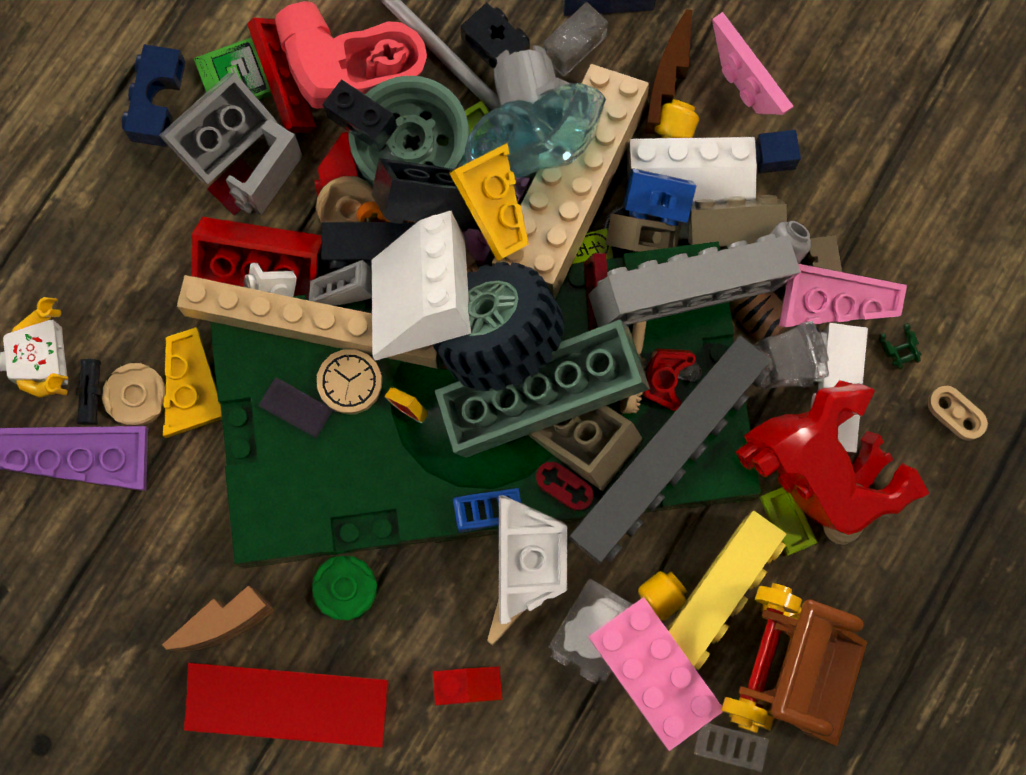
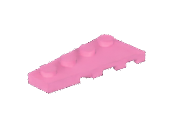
M798 264L801 273L787 282L779 326L792 327L795 325H813L826 322L898 317L902 314L907 285Z

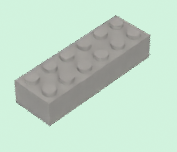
M769 234L758 238L756 243L747 244L746 240H742L728 245V249L718 251L717 247H710L701 250L697 256L688 257L686 253L669 258L666 263L658 264L657 260H651L638 265V269L627 271L626 267L610 270L607 272L608 276L598 281L597 287L588 294L598 328L620 319L626 325H631L773 292L801 273L789 235L776 238L775 234Z

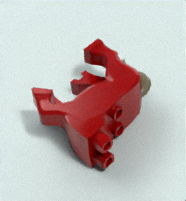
M841 380L834 387L820 389L815 396L810 411L802 414H785L771 418L746 433L744 438L747 444L737 450L736 455L744 468L751 470L755 467L759 474L764 477H768L777 470L780 475L778 482L786 492L791 494L796 504L806 516L823 525L824 532L831 541L836 544L846 545L855 541L864 528L877 518L889 519V514L900 513L914 500L928 495L929 491L917 469L903 463L895 471L892 480L884 489L875 490L868 488L873 484L880 471L893 458L890 452L885 453L879 448L884 443L882 437L879 434L867 431L860 439V453L853 464L851 463L849 455L838 440V426L854 415L863 416L875 391L873 388L860 383L852 384Z

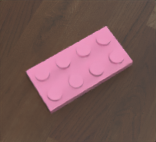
M644 597L588 636L668 751L723 712L721 711L722 705Z

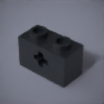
M487 2L460 26L461 39L492 69L498 64L496 58L504 51L508 50L510 55L514 52L530 50V40L526 33L520 28L515 29L508 23V18L502 10L497 7L494 9Z
M342 79L322 104L330 120L378 152H380L398 127L392 112Z

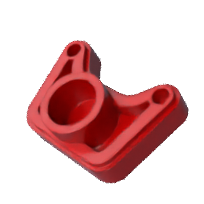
M655 349L651 354L645 373L650 389L644 391L643 395L647 399L676 411L681 405V401L674 391L678 383V375L682 369L695 363V355L689 350Z

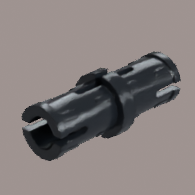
M81 359L80 384L76 388V395L79 396L76 423L80 425H97L98 397L102 396V389L99 388L101 361Z

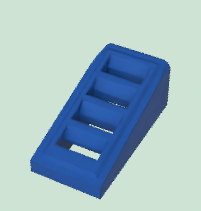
M519 488L453 498L459 533L499 526V517L494 518L491 501L497 500L499 507V496L504 495L521 503ZM484 502L487 515L485 520H480L478 503ZM471 504L474 521L467 522L465 505Z

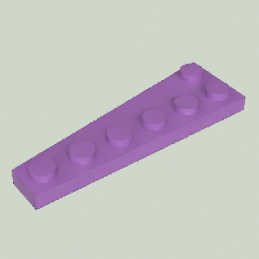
M146 426L0 428L1 470L146 491L148 428Z

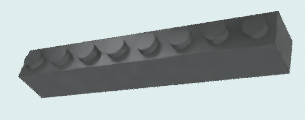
M740 335L572 532L569 540L598 565L604 559L610 563L622 549L618 542L623 536L627 534L632 537L644 523L639 517L647 508L653 512L665 498L661 491L669 483L674 487L686 473L682 466L689 458L695 462L704 452L707 446L703 442L711 433L716 437L728 423L724 419L725 415L731 408L737 412L749 398L745 394L747 389L752 384L758 387L770 372L765 368L771 360Z

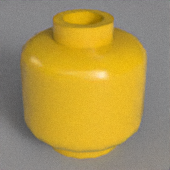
M672 99L671 103L663 104L661 107L660 125L654 128L655 132L661 135V138H693L699 122V116L694 112L695 107L676 99Z
M659 571L638 588L640 598L644 597L660 620L668 619L684 606L686 602L684 594L687 593V590L672 572L666 574Z

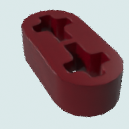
M546 462L538 468L536 483L543 492L575 512L584 511L591 505L593 490L587 482L556 462ZM552 470H556L558 472L556 478L564 483V485L560 487L554 482H551L549 486L545 485V476L542 473L544 471L550 473ZM567 486L574 491H578L580 488L584 489V497L587 501L585 503L583 501H579L577 504L572 503L573 496L565 489Z

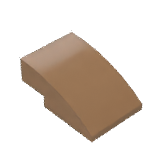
M247 586L228 604L212 599L162 645L166 650L175 652L195 651L215 646L246 632L264 620L275 609L258 590Z

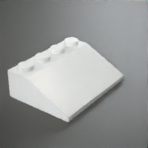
M755 137L629 140L627 149L628 180L631 168L693 181L696 184V190L692 205H695V201L700 199H713L714 203H727V198L745 197L746 201H756L757 165ZM648 215L647 220L659 221L660 217ZM679 221L678 225H681L679 240L688 239V222Z
M451 211L419 220L372 259V355L375 361L471 334L470 316L468 313L469 295L465 237Z

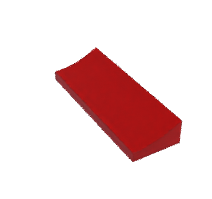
M188 663L184 731L383 748L390 681Z

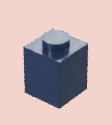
M796 130L758 135L755 149L759 174L796 169L801 160Z

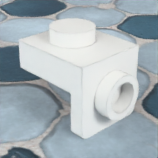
M251 263L249 274H246L244 278V287L293 297L297 277L293 271L262 272L258 263Z

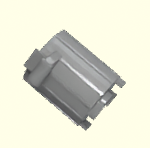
M534 45L533 50L514 52L510 55L508 50L501 53L496 58L498 64L494 68V80L502 117L492 128L491 135L505 142L521 145L523 140L543 139L557 132L564 119V104L574 94L575 86L556 78L552 60L546 55V51L542 47Z

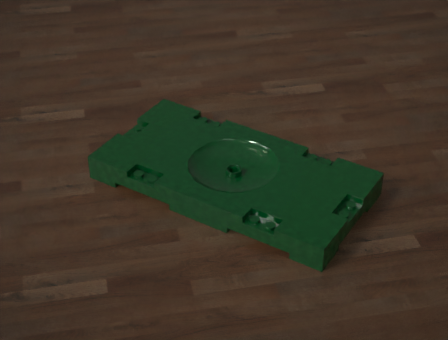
M719 241L624 253L623 257L607 259V271L609 272L619 267H626L627 271L638 269V265L651 260H657L658 264L666 263L669 258L686 253L688 257L697 256L701 250L710 247H717V250L720 251ZM584 262L571 265L555 299L564 316V333L560 337L561 342L589 331ZM305 295L293 296L294 298L309 301V298H306ZM372 298L336 305L337 307L372 314ZM729 302L646 322L643 348L640 354L641 358L646 359V364L643 365L646 366L644 371L647 370L652 352L658 348L689 350L696 357L695 363L682 369L678 375V383L674 391L681 404L734 343V329ZM210 321L218 402L221 404L227 464L225 466L234 564L243 569L427 542L438 543L499 534V526L459 533L453 498L519 488L522 504L565 524L582 522L675 412L647 399L643 394L639 396L642 400L637 402L640 403V406L637 407L639 408L637 413H621L620 401L606 405L630 420L644 441L607 487L601 491L576 474L529 435L467 458L455 454L435 390L456 383L458 380L453 377L449 370L440 369L441 358H439L437 368L389 358L376 360L375 362L382 375V389L378 400L368 410L356 415H348L331 410L322 401L317 389V373L321 364L331 354L343 349ZM633 324L627 325L632 335ZM279 387H287L320 405L325 412V422L322 427L316 431H305L273 413L268 405V399L272 391ZM390 388L403 391L419 401L428 413L423 423L409 417L384 397ZM287 389L277 390L271 396V407L277 413L306 429H315L321 425L323 412L318 406ZM281 392L290 396L289 400L287 401L288 403H290L291 400H293L288 409H286V407L288 406L287 404H285L283 408H280L275 405V403L280 406L284 404V402L282 401V404L278 403L282 396L285 398L282 399L284 401H286V399L288 398L284 395L280 396ZM296 402L302 405V407L298 410L300 412H302L306 406L308 407L300 417H297L300 413L290 412V410L296 411V409L299 407V405L297 404L296 406H294ZM746 402L737 412L731 408L725 415L724 419L728 423L716 437L711 433L703 442L707 448L695 462L689 458L682 466L686 473L674 487L669 483L661 491L665 498L653 512L754 500L761 493L757 470L755 467L751 470L744 468L736 455V451L747 444L744 435L751 431ZM315 411H317V413L313 417H320V419L316 420L314 423H311L313 421L312 418L305 422L309 418L305 415V413L311 416ZM546 462H556L587 482L593 490L591 505L584 511L575 512L543 492L536 483L538 468ZM552 470L550 473L546 471L542 473L545 476V485L549 486L551 482L556 483L560 487L564 485V483L556 478L558 473L556 470ZM568 486L565 489L572 494V503L577 504L579 501L585 503L587 501L584 497V489L580 488L578 491H574ZM493 500L491 501L493 516L498 518V501ZM484 502L478 503L480 520L487 519ZM471 504L465 505L467 522L474 521ZM647 508L644 513H650L652 511H650Z

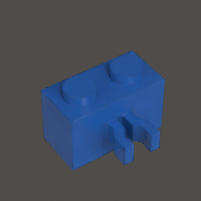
M631 168L623 206L625 210H629L630 216L647 219L648 215L660 217V222L678 226L679 221L688 222L696 184L686 179Z

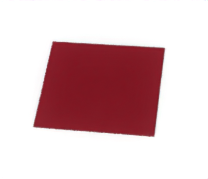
M240 158L211 184L207 190L235 216L241 208L235 204L236 199L229 193L231 190L226 179L231 175L240 182L245 183L253 173V170Z

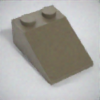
M607 406L528 434L576 474L601 491L607 487L644 441L630 420Z

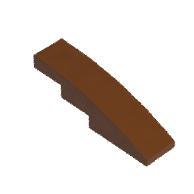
M686 9L673 31L659 63L648 107L646 134H657L654 128L660 125L661 106L665 103H671L674 98L675 78L686 79L689 68L692 10Z

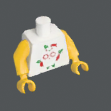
M41 298L37 303V309L17 324L11 333L4 335V352H0V371H7L8 379L17 384L20 390L38 398L54 394L67 395L68 392L66 389H61V385H68L62 327L54 320H49L51 317L61 316V310L52 309L53 304L58 301L57 298Z

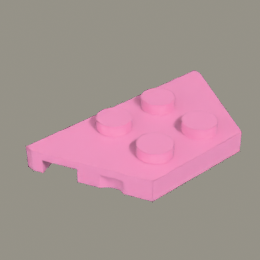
M722 12L714 17L712 23L722 72L725 78L730 83L734 82L740 90L742 101L748 107L752 106L757 114L783 115L794 107L725 14Z

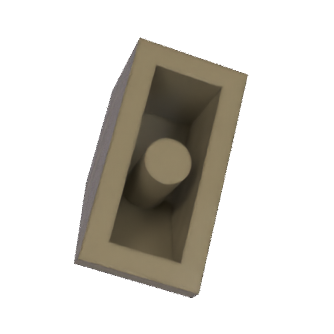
M611 214L606 245L633 251L677 247L681 225L674 226L659 221Z

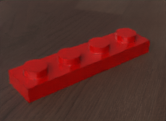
M253 17L247 23L283 126L291 133H310L316 128V124L308 102L300 93L290 72L286 52L281 48L275 19Z

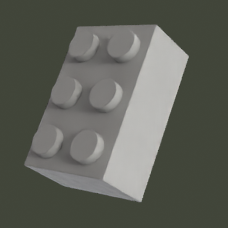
M227 73L159 136L201 182L209 184L263 134L261 128L268 118L274 122L277 121L235 73Z

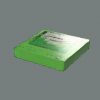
M251 38L194 58L206 92L227 73H235L258 100L272 96Z

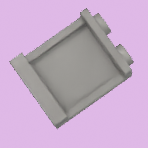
M269 118L261 128L270 148L245 183L240 182L231 175L226 179L231 190L229 193L236 199L235 204L247 213H251L253 210L262 215L303 157L295 134Z

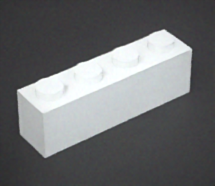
M829 323L823 332H819L817 351H821V361L816 363L814 370V381L818 382V391L822 388L834 387L839 380L852 384H863L868 328ZM814 393L813 396H812L811 408H812V405H813V402H814L816 393ZM854 415L838 426V440L845 448L849 457H852L857 452L859 415Z

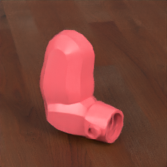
M302 1L288 5L275 18L281 48L286 52L292 77L300 93L311 107L316 109L324 108L322 104L341 79L363 94H366L373 87L388 79L400 76H419L426 62L427 54L423 40L415 30L402 22L388 21L363 31L349 32L333 38L317 5L313 2Z

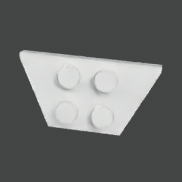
M501 495L499 496V621L501 624H507L513 616L526 609L531 611L540 606L544 600L553 599L567 591V525Z

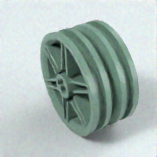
M400 76L381 82L365 94L394 115L400 116L396 119L397 129L386 142V147L380 152L349 132L350 149L361 177L372 187L379 158L457 169L471 162L472 143L466 113L457 97L442 84L421 76ZM428 112L432 116L431 119L426 121L420 117V114ZM447 137L449 140L447 145L440 146L437 143L441 138L445 139ZM410 144H413V146L418 147V149L413 151V149L408 148V146Z

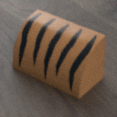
M774 292L729 302L731 314L762 348L787 328L779 326L783 302Z

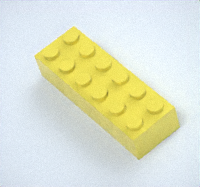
M754 510L742 520L692 591L684 606L680 608L666 628L695 669L699 670L709 657L710 653L706 651L709 644L719 642L728 630L729 626L725 623L728 617L737 615L748 601V598L744 596L748 589L751 591L754 587L756 588L767 573L763 569L765 564H770L772 560L775 561L786 546L781 542L786 533Z

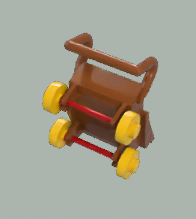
M772 583L771 588L759 586L755 600L763 604L761 608L763 612L762 617L768 621L748 687L740 686L739 700L725 697L721 711L728 713L731 722L739 724V728L757 733L759 728L771 731L774 718L801 729L806 736L838 746L867 646V641L853 632H860L864 627V622L853 614L810 599L806 600L801 608L802 599L792 595V589L775 583ZM781 633L787 634L790 637V642L776 688L764 691Z

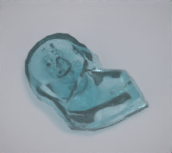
M567 84L546 94L533 103L523 100L506 102L484 115L474 126L466 143L465 159L469 163L508 143L510 152L508 160L510 170L514 172L515 179L542 169L570 165L585 152L593 140L606 98L598 89L585 84Z

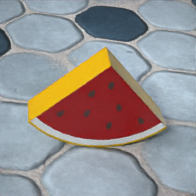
M390 388L384 396L395 407L420 423H423L428 416L426 409L419 401L403 391Z

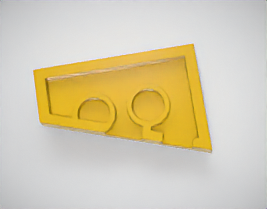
M508 143L450 173L497 261L529 245L521 205L517 203L514 185L516 180L514 172L510 170Z
M195 327L166 337V396H164L165 425H163V437L168 438L221 420L222 414L221 404L218 402L216 382L198 328Z

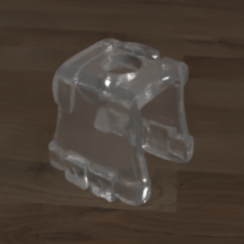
M813 321L803 322L788 332L767 337L753 345L771 360L765 368L770 373L760 384L761 390L786 386L805 388L814 385L813 379L818 380L829 376L827 351L823 347L824 341L821 332L818 333Z

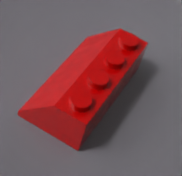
M202 216L192 233V277L244 287V278L246 274H249L250 264L258 263L262 272L293 271L297 277L294 296L305 295L306 298H309L310 281L322 276L324 266L321 260L322 235Z

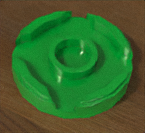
M337 556L328 559L318 568L313 577L312 592L315 604L322 613L335 620L349 621L361 617L371 608L376 599L378 585L374 572L364 561L355 556Z

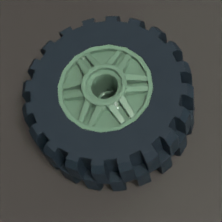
M496 262L495 266L487 264L479 267V270L474 273L468 272V313L470 316L471 334L432 345L453 377L468 388H476V390L489 391L490 388H493L496 391L505 390L506 386L511 384L513 386L523 383V379L528 376L534 377L538 374L539 368L543 364L547 366L552 360V352H557L561 343L560 337L564 333L562 310L543 277L539 276L536 270L525 267L523 264L512 262L509 265L506 262Z

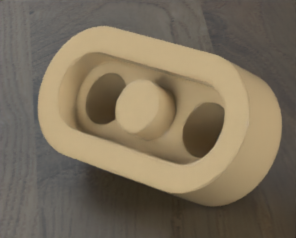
M941 386L930 394L928 398L930 412L959 438L972 441L985 433L988 425L985 414L957 389L951 386ZM939 399L947 401V409L940 407ZM964 420L972 423V430H967L964 427Z

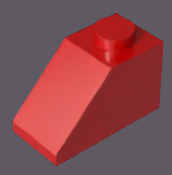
M348 131L341 133L318 167L320 179L314 180L317 196L322 188L334 179L343 176L358 177L356 163L349 145Z
M500 666L433 671L435 706L502 700Z

